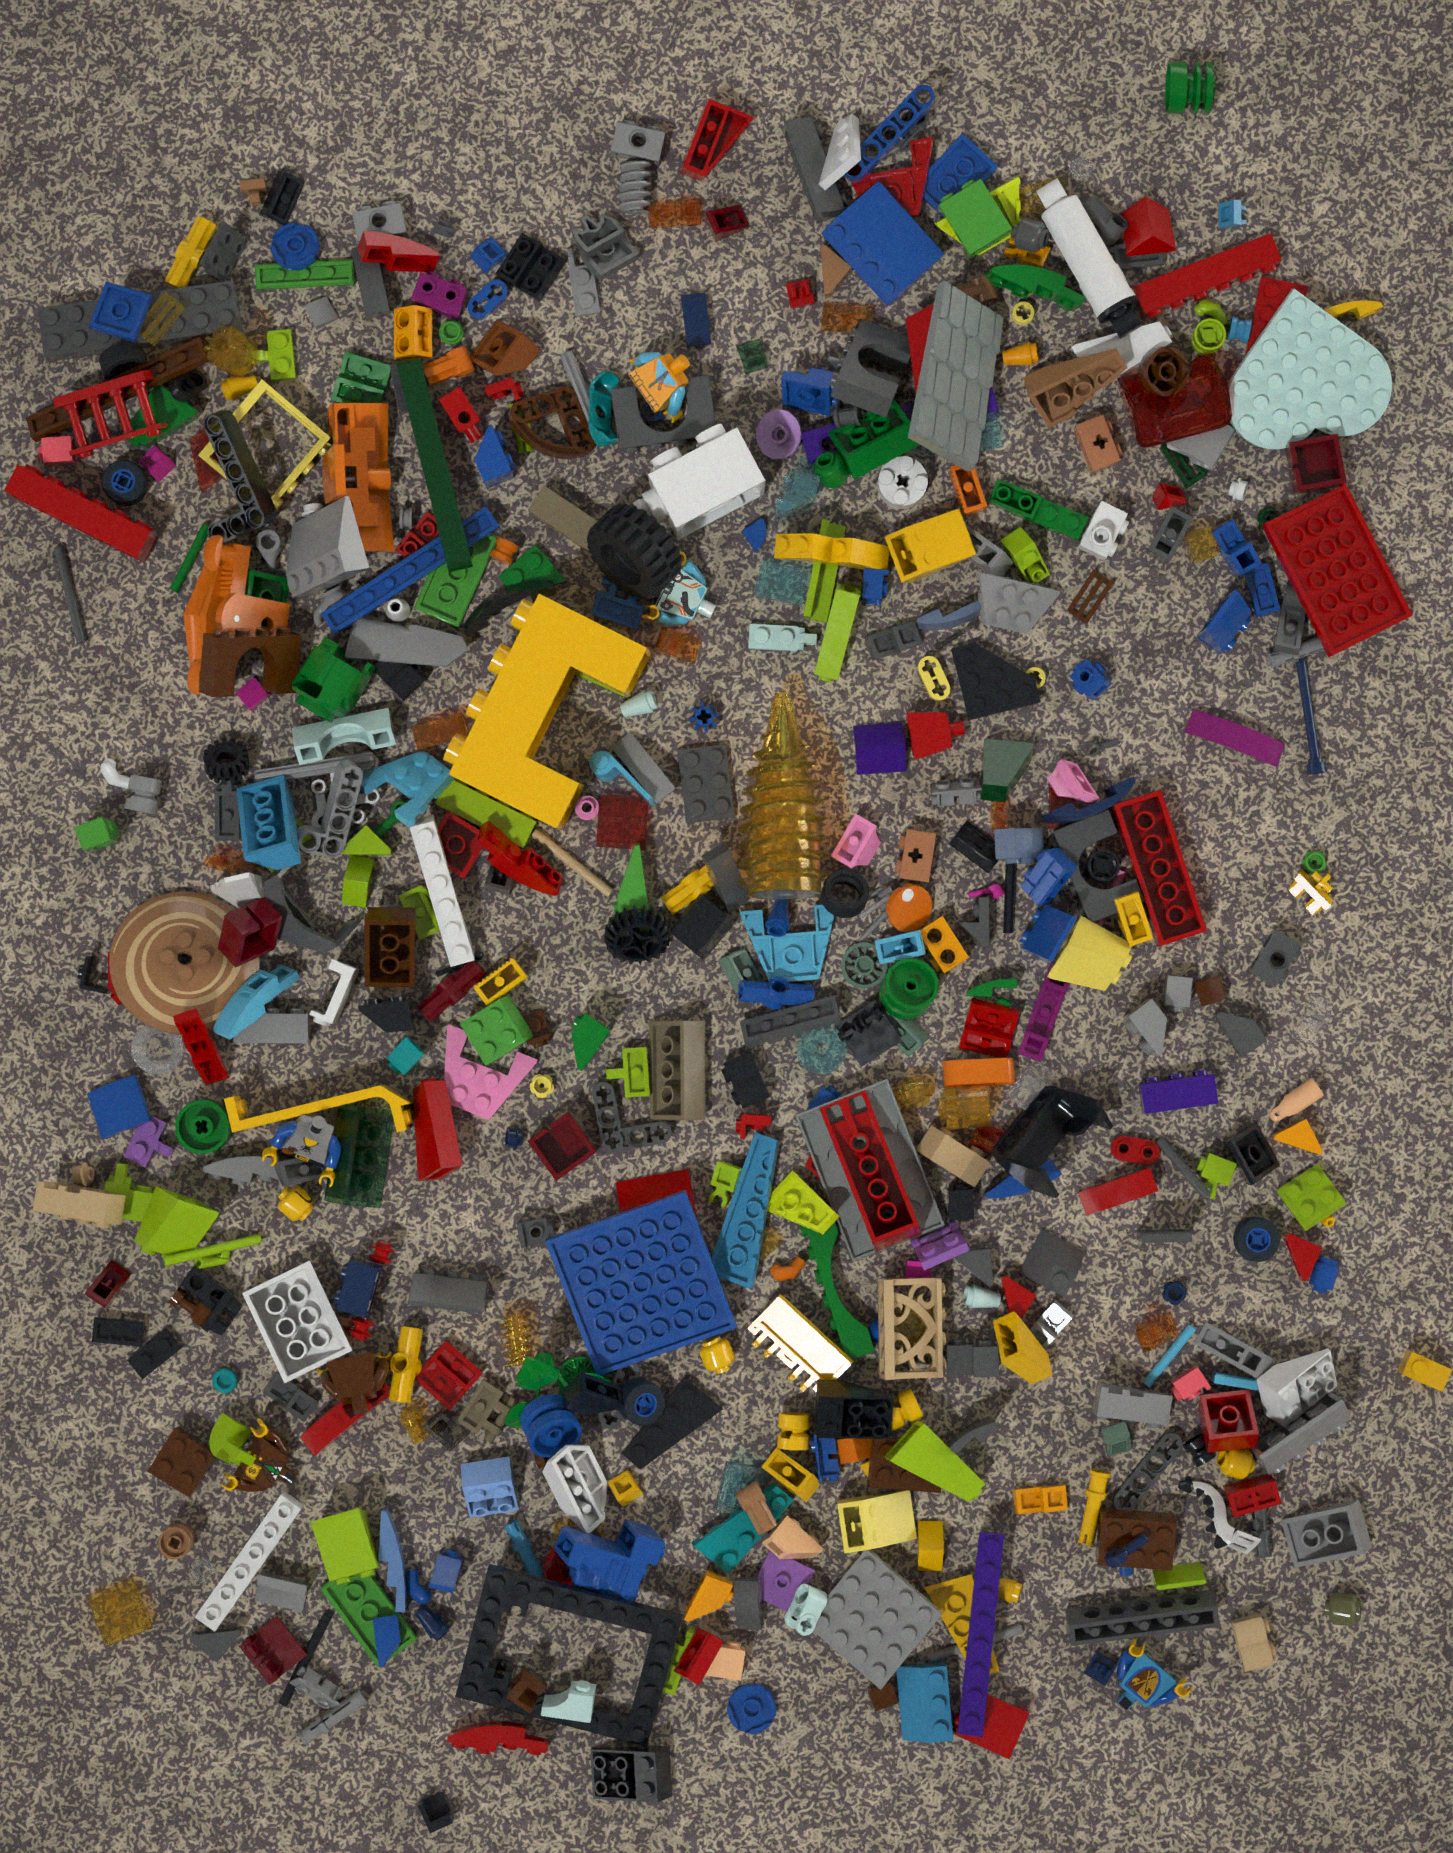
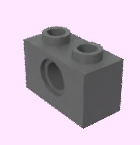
M1171 506L1151 541L1146 554L1167 565L1174 556L1193 517Z
M1276 929L1272 930L1247 972L1271 987H1276L1278 984L1282 985L1289 974L1286 971L1290 963L1295 964L1301 954V951H1299L1301 944ZM1275 952L1279 953L1282 957V963L1278 967L1273 966L1270 961L1272 954Z

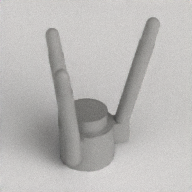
M889 886L885 889L880 887L874 892L869 893L868 899L876 897L873 899L875 904L860 913L859 917L863 918L877 908L881 911L885 909V911L858 939V943H862L888 916L886 914V904L893 892ZM858 897V898H855V899H853V900H850L849 902H846V903H854V902H856V901L859 899V897Z

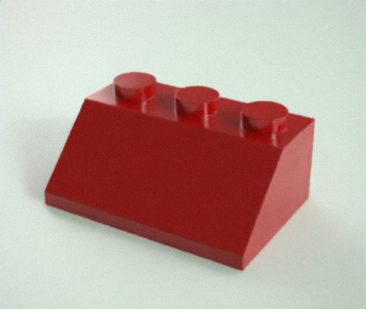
M689 1169L616 1182L620 1212L686 1190L697 1218Z

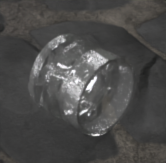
M145 1025L133 1037L131 1052L132 1058L139 1068L147 1073L157 1075L169 1073L178 1068L184 1060L186 1047L183 1043L182 1035L161 1032ZM156 1042L158 1044H165L163 1048L165 1053L163 1055L153 1052L156 1049L154 1046Z

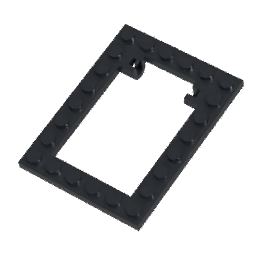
M489 1564L455 1697L647 1747L683 1614ZM534 1603L652 1634L630 1714L594 1705L591 1722L586 1723L541 1716L545 1695L553 1694L543 1692L536 1700L534 1710L531 1713H528L506 1698L514 1668L505 1659H494L492 1663L490 1662L502 1613H510L512 1606H518L521 1608L520 1616L526 1617L530 1604ZM502 1670L505 1674L495 1673V1671Z

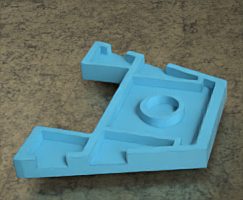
M425 750L363 772L360 790L367 795L383 783L389 782L411 799L394 811L396 818L410 828L416 823L415 818L419 813H425L428 809L427 804L433 798L437 799L454 780V777L449 775L450 769Z
M814 905L816 931L788 933L783 937L764 935L762 910L740 911L741 918L768 981L773 977H781L787 982L819 979L834 915L829 913L823 905Z

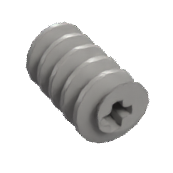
M628 161L620 166L621 172L624 173L620 176V181L623 182L620 185V191L623 193L619 196V199L624 202L619 205L620 211L633 215L650 213L643 209V207L650 205V202L643 200V197L651 195V192L644 190V187L651 185V182L644 180V177L651 176V172L644 170L645 167L651 166V162Z

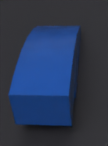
M1049 1157L1040 1166V1168L1046 1171L1051 1181L1062 1175ZM1009 1174L983 1194L988 1199L1005 1198L1032 1190L1027 1189Z

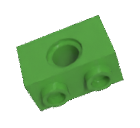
M100 817L74 827L83 851L92 853L119 842L117 838L120 835L118 826L115 821L112 822L108 818Z

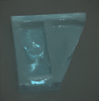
M726 1461L714 1506L715 1510L726 1513H733L735 1510L739 1511L742 1507L735 1492L755 1481L760 1486L765 1478H770L771 1475L761 1466Z

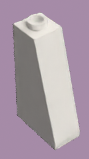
M1159 321L1141 326L1121 339L1117 333L1077 343L1071 346L1069 352L1076 359L1117 348L1127 365V369L1114 379L1116 380L1139 366L1143 356L1148 351L1158 347H1170L1173 336L1166 325L1162 326Z

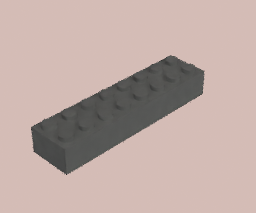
M231 280L148 292V294L152 295L153 299L136 343L144 349L186 343L198 337L207 340L242 335L243 327L236 284ZM98 300L37 308L43 353L49 362L101 355L103 351L115 344L132 341L94 331L88 327Z

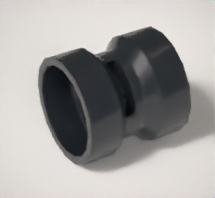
M1203 1433L1194 1436L1183 1444L1186 1452L1192 1455V1461L1196 1467L1202 1466L1217 1455L1216 1452L1207 1453Z

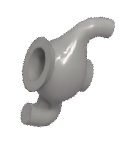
M273 522L265 525V529L256 537V546L266 560L268 571L274 574L277 571L275 561L282 548V541L279 533L273 529Z
M360 583L352 586L350 592L341 590V586H338L320 595L319 597L323 598V600L314 611L313 619L315 626L317 627L324 623L321 616L322 612L361 588Z

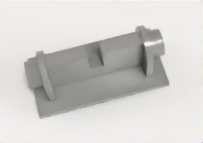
M963 778L960 782L940 780L936 784H930L932 805L937 804V807L954 805V796H959V805L977 803L980 800L981 785L979 780L973 778Z
M301 1666L297 1672V1675L300 1677L290 1681V1684L295 1686V1690L304 1696L309 1695L316 1700L315 1703L324 1709L339 1706L340 1703L337 1701L343 1695L340 1687L327 1679H324L321 1686L318 1685L322 1676L309 1667L304 1668Z

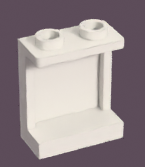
M334 959L331 960L328 969L342 975L326 1013L311 1010L309 1014L314 1016V1022L326 1027L330 1026V1024L338 1023L360 970Z

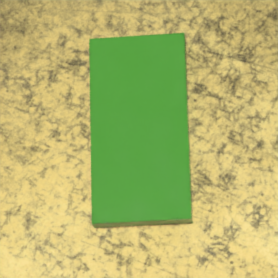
M490 534L469 548L473 567L449 573L447 564H444L427 576L414 609L459 628L491 558L489 556L490 551L496 547L495 541L497 537Z
M358 1575L351 1577L352 1582L337 1586V1582H326L320 1587L321 1591L377 1668H379L373 1618L398 1615L400 1647L388 1660L419 1638L400 1612H395V1604L374 1576L361 1579V1576Z

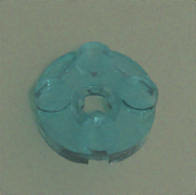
M821 1027L820 1031L813 1029L811 1033L804 1032L799 1038L797 1045V1056L801 1065L816 1074H828L839 1068L846 1053L845 1041L842 1042L837 1035L839 1032L832 1027ZM820 1042L823 1046H828V1050L825 1051L826 1056L824 1057L814 1052L817 1049V1044Z

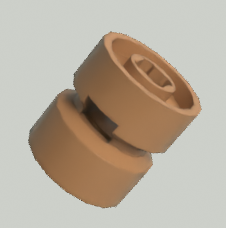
M181 1522L174 1523L167 1527L160 1535L158 1541L159 1550L166 1558L180 1559L194 1546L195 1534L187 1524Z

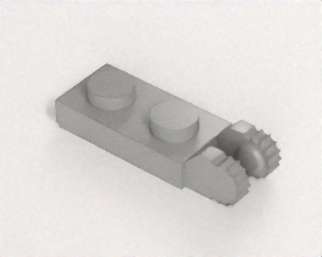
M568 248L567 255L570 266L568 271L576 317L601 314L594 274L586 265L575 267L574 251L572 248Z

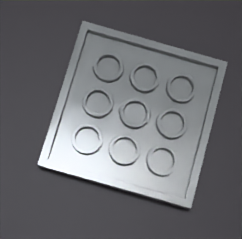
M865 1550L827 1596L826 1607L816 1623L814 1632L881 1690L943 1615V1612L872 1550Z

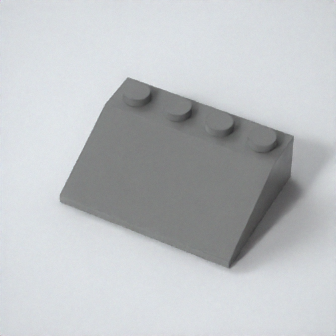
M345 496L293 523L286 570L287 584L291 590L292 598L317 594L369 568L349 496Z
M1332 1392L1328 1393L1299 1416L1297 1420L1293 1421L1286 1428L1280 1425L1258 1440L1257 1446L1250 1448V1450L1266 1473L1271 1474L1273 1472V1474L1281 1472L1286 1468L1285 1463L1289 1460L1301 1458L1307 1453L1305 1449L1311 1445H1320L1327 1439V1434L1333 1430L1338 1432L1347 1426L1346 1421L1350 1419V1415L1345 1402Z

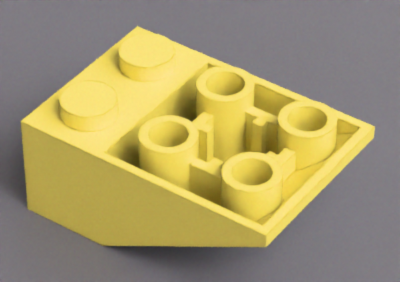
M908 1490L836 1500L844 1553L871 1550L917 1539L911 1494Z

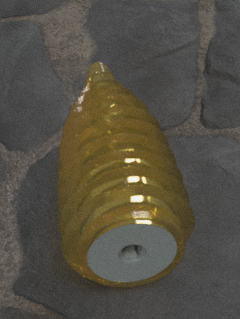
M779 692L775 693V698L772 699L766 733L760 736V740L763 741L762 749L752 754V758L759 762L758 766L746 772V776L755 782L754 785L742 791V794L752 799V801L739 810L741 814L749 817L750 821L738 827L739 832L749 837L747 841L737 845L739 851L748 854L747 859L736 864L738 869L747 872V877L739 880L737 885L746 889L747 896L752 898L770 900L814 898L822 894L821 879L832 874L821 869L820 863L821 860L831 856L820 851L819 845L820 842L830 838L819 833L818 824L828 820V818L818 815L816 806L826 800L816 797L813 791L815 786L823 782L811 778L809 769L817 765V763L807 760L804 750L810 745H805L802 742L799 732L801 728H798L790 693Z

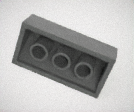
M812 117L784 121L783 134L816 224L838 217L845 210L844 207L848 206L844 193H839L836 184L839 183V179L826 190L818 185L828 153L827 146L822 147L819 139L822 137L819 124H814Z

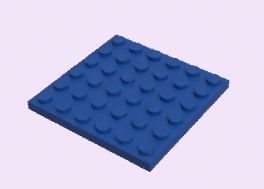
M686 1190L545 1239L591 1362L598 1375L612 1372L737 1328L735 1318Z

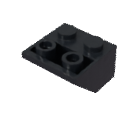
M406 996L389 997V1002L382 1003L381 999L364 1000V1005L358 1006L362 1014L386 1033L415 1030L412 1000H406Z

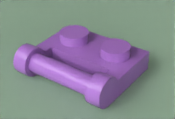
M955 1220L949 1222V1226L917 1239L916 1237L910 1240L924 1271L969 1251L968 1245Z

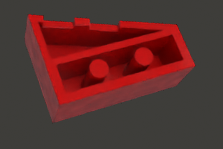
M708 99L703 106L679 173L702 181L754 117Z

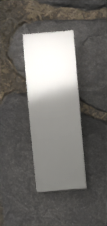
M631 732L611 747L656 804L676 790Z

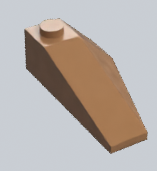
M1117 348L1045 366L1023 378L1028 396L1047 426L1051 428L1076 414L1077 408L1081 404L1093 399V394L1101 387L1109 385L1127 369V365Z

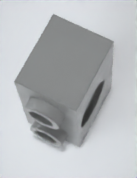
M624 120L623 123L617 122L611 156L631 161L651 162V165L660 166L666 139L665 132H661L662 129L656 126L638 127L637 123ZM637 137H642L646 142L643 146L636 147L632 144V141Z
M387 201L383 202L381 207L363 206L357 208V212H352L358 243L360 242L363 230L382 232L400 237L408 236L401 203ZM378 217L386 219V223L382 227H375L373 222Z

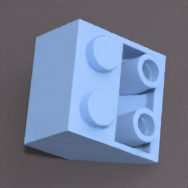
M510 1456L461 1464L462 1489L470 1518L519 1510Z

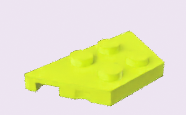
M1017 176L990 191L991 196L1012 228L1015 223L1018 224L1021 221L1019 218L1021 210V200H1019L1020 178ZM945 217L935 222L939 229L961 244ZM1011 234L1006 238L1002 239L1001 241L997 242L996 244L992 245L988 249L984 250L983 252L979 253L977 256L983 254L984 252L1011 238Z

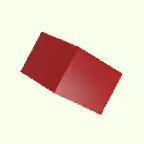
M1282 1233L1299 1279L1301 1281L1308 1280L1322 1247L1291 1233Z
M1001 1275L1000 1278L1008 1313L1016 1312L1022 1319L1036 1294L1008 1276Z

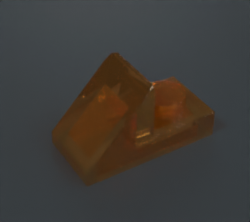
M661 626L655 651H658L663 656L695 664L702 640Z
M1171 1312L1135 1325L1143 1352L1150 1351L1179 1336Z

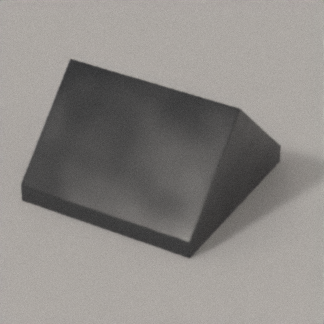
M700 893L670 930L672 935L704 961L733 927L735 922Z
M1257 1123L1223 1140L1234 1163H1237L1240 1174L1248 1185L1257 1183L1280 1166Z

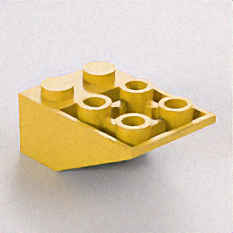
M960 509L910 525L885 536L901 583H913L977 555Z

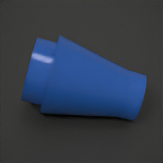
M784 899L774 901V906L765 923L768 934L774 937H783L790 929L789 903Z

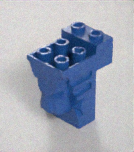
M624 1519L616 1541L562 1526L554 1550L566 1565L570 1567L568 1574L573 1586L635 1601L638 1596L640 1581L644 1579L647 1573V1564L657 1566L659 1559L664 1555L665 1542L651 1526Z

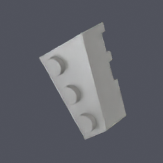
M1097 1382L1092 1412L1098 1419L1112 1421V1418L1121 1419L1122 1422L1136 1425L1137 1422H1144L1147 1427L1161 1429V1425L1168 1426L1173 1396L1169 1393Z

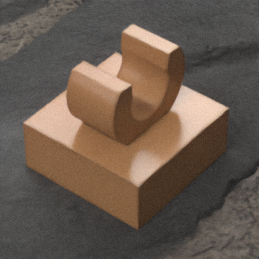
M265 179L239 181L240 190L243 196L249 195L250 204L252 206L262 205L260 194L268 193Z

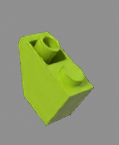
M1021 527L1000 540L1007 555L1014 562V566L1025 582L1037 584L1050 575L1034 541Z

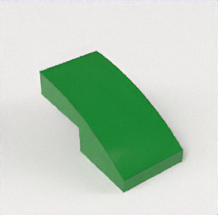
M999 979L985 982L967 990L966 996L992 997V988L1016 989L1018 979Z

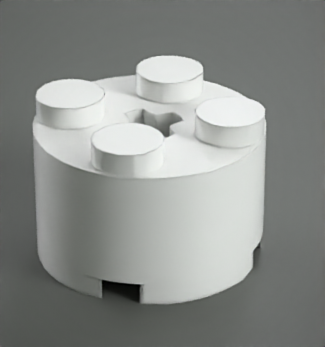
M899 456L882 467L877 482L878 493L888 506L908 509L918 504L923 498L927 489L928 478L921 463L909 456ZM898 478L908 480L906 488L903 485L897 486Z

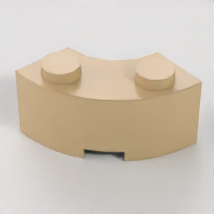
M931 1125L916 1151L975 1187L991 1163L982 1157L984 1152L973 1145L969 1149L953 1139L955 1134L942 1126L938 1130Z

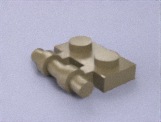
M483 1379L456 1422L475 1434H478L483 1426L488 1430L484 1439L493 1443L496 1436H500L503 1431L502 1427L505 1424V1417L508 1411L519 1401L512 1396L509 1397L506 1404L499 1401L504 1391ZM496 1408L501 1412L493 1423L487 1418L492 1410Z

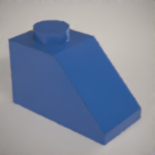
M445 1549L444 1552L439 1551L429 1588L449 1593L454 1592L464 1558L459 1556L458 1551L452 1549Z

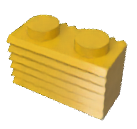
M510 958V962L506 961V965L502 964V968L498 967V971L494 970V974L490 973V977L486 976V980L482 979V983L478 982V986L474 985V990L484 1003L489 1006L524 981L528 975L515 959Z

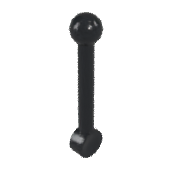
M482 951L474 953L475 960L483 959L484 954ZM467 963L439 970L436 972V976L440 977Z

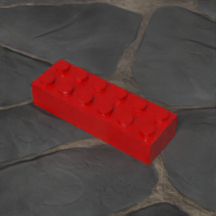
M17 464L4 489L6 493L145 564L158 538L152 533L153 528L140 520H136L135 523L131 522V517L114 508L113 512L109 511L110 507L94 497L90 501L87 499V495L70 486L69 490L66 489V485L62 481L50 475L44 478V474L31 465L26 464L25 467Z
M1158 790L1111 806L1134 879L1137 880L1145 900L1143 906L1156 946H1163L1206 932L1207 928L1162 791Z

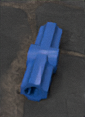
M773 977L769 982L740 980L737 996L738 1001L763 1003L766 1007L776 1010L780 1009L783 1004L801 1005L814 1001L815 990L814 986L810 984L788 983L781 977Z

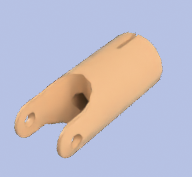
M1310 1078L1286 1094L1279 1106L1272 1110L1270 1118L1278 1122L1287 1116L1296 1115L1324 1095L1316 1082Z

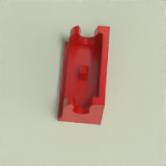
M1268 1473L1223 1486L1233 1517L1282 1504L1276 1481Z

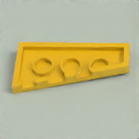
M972 1574L924 1587L933 1604L943 1612L941 1618L965 1660L974 1586ZM993 1646L989 1674L999 1672Z

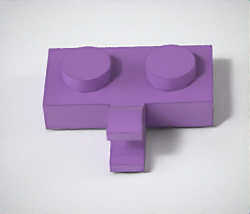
M151 1114L152 1121L137 1127L123 1156L145 1168L148 1167L155 1151L164 1156L171 1157L175 1150V1147L160 1141L168 1122Z

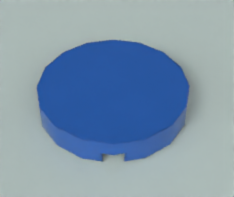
M289 223L283 225L274 233L270 249L274 260L282 268L290 271H300L308 268L316 261L320 254V242L316 232L310 226Z
M748 1683L739 1686L728 1699L727 1712L729 1720L735 1728L749 1734L764 1731L775 1718L776 1704L773 1695L760 1684Z

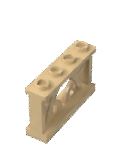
M878 1278L879 1378L884 1380L943 1378V1372L946 1371V1359L943 1357L946 1335L945 1332H942V1322H945L946 1313L945 1308L942 1307L945 1285L941 1278ZM894 1285H911L908 1295L905 1296L894 1292ZM920 1286L929 1288L930 1300L924 1302L922 1299L924 1293H921L917 1296L916 1301H914L913 1295L916 1289ZM903 1305H905L902 1315L896 1317L894 1309L899 1307L900 1311H902ZM930 1308H931V1316H930V1314L926 1311V1310H928V1309H930ZM910 1309L921 1318L926 1326L924 1333L913 1346L910 1345L904 1335L894 1332V1326L902 1323L908 1317ZM901 1340L906 1351L903 1352L902 1346L896 1350L894 1347L895 1342ZM926 1353H929L932 1359L931 1365L927 1369H920L914 1361V1356L917 1355L920 1361L925 1362L923 1357ZM909 1361L913 1370L895 1371V1365Z

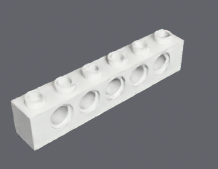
M285 1491L280 1495L195 1616L196 1619L213 1631L217 1630L304 1507L301 1502Z

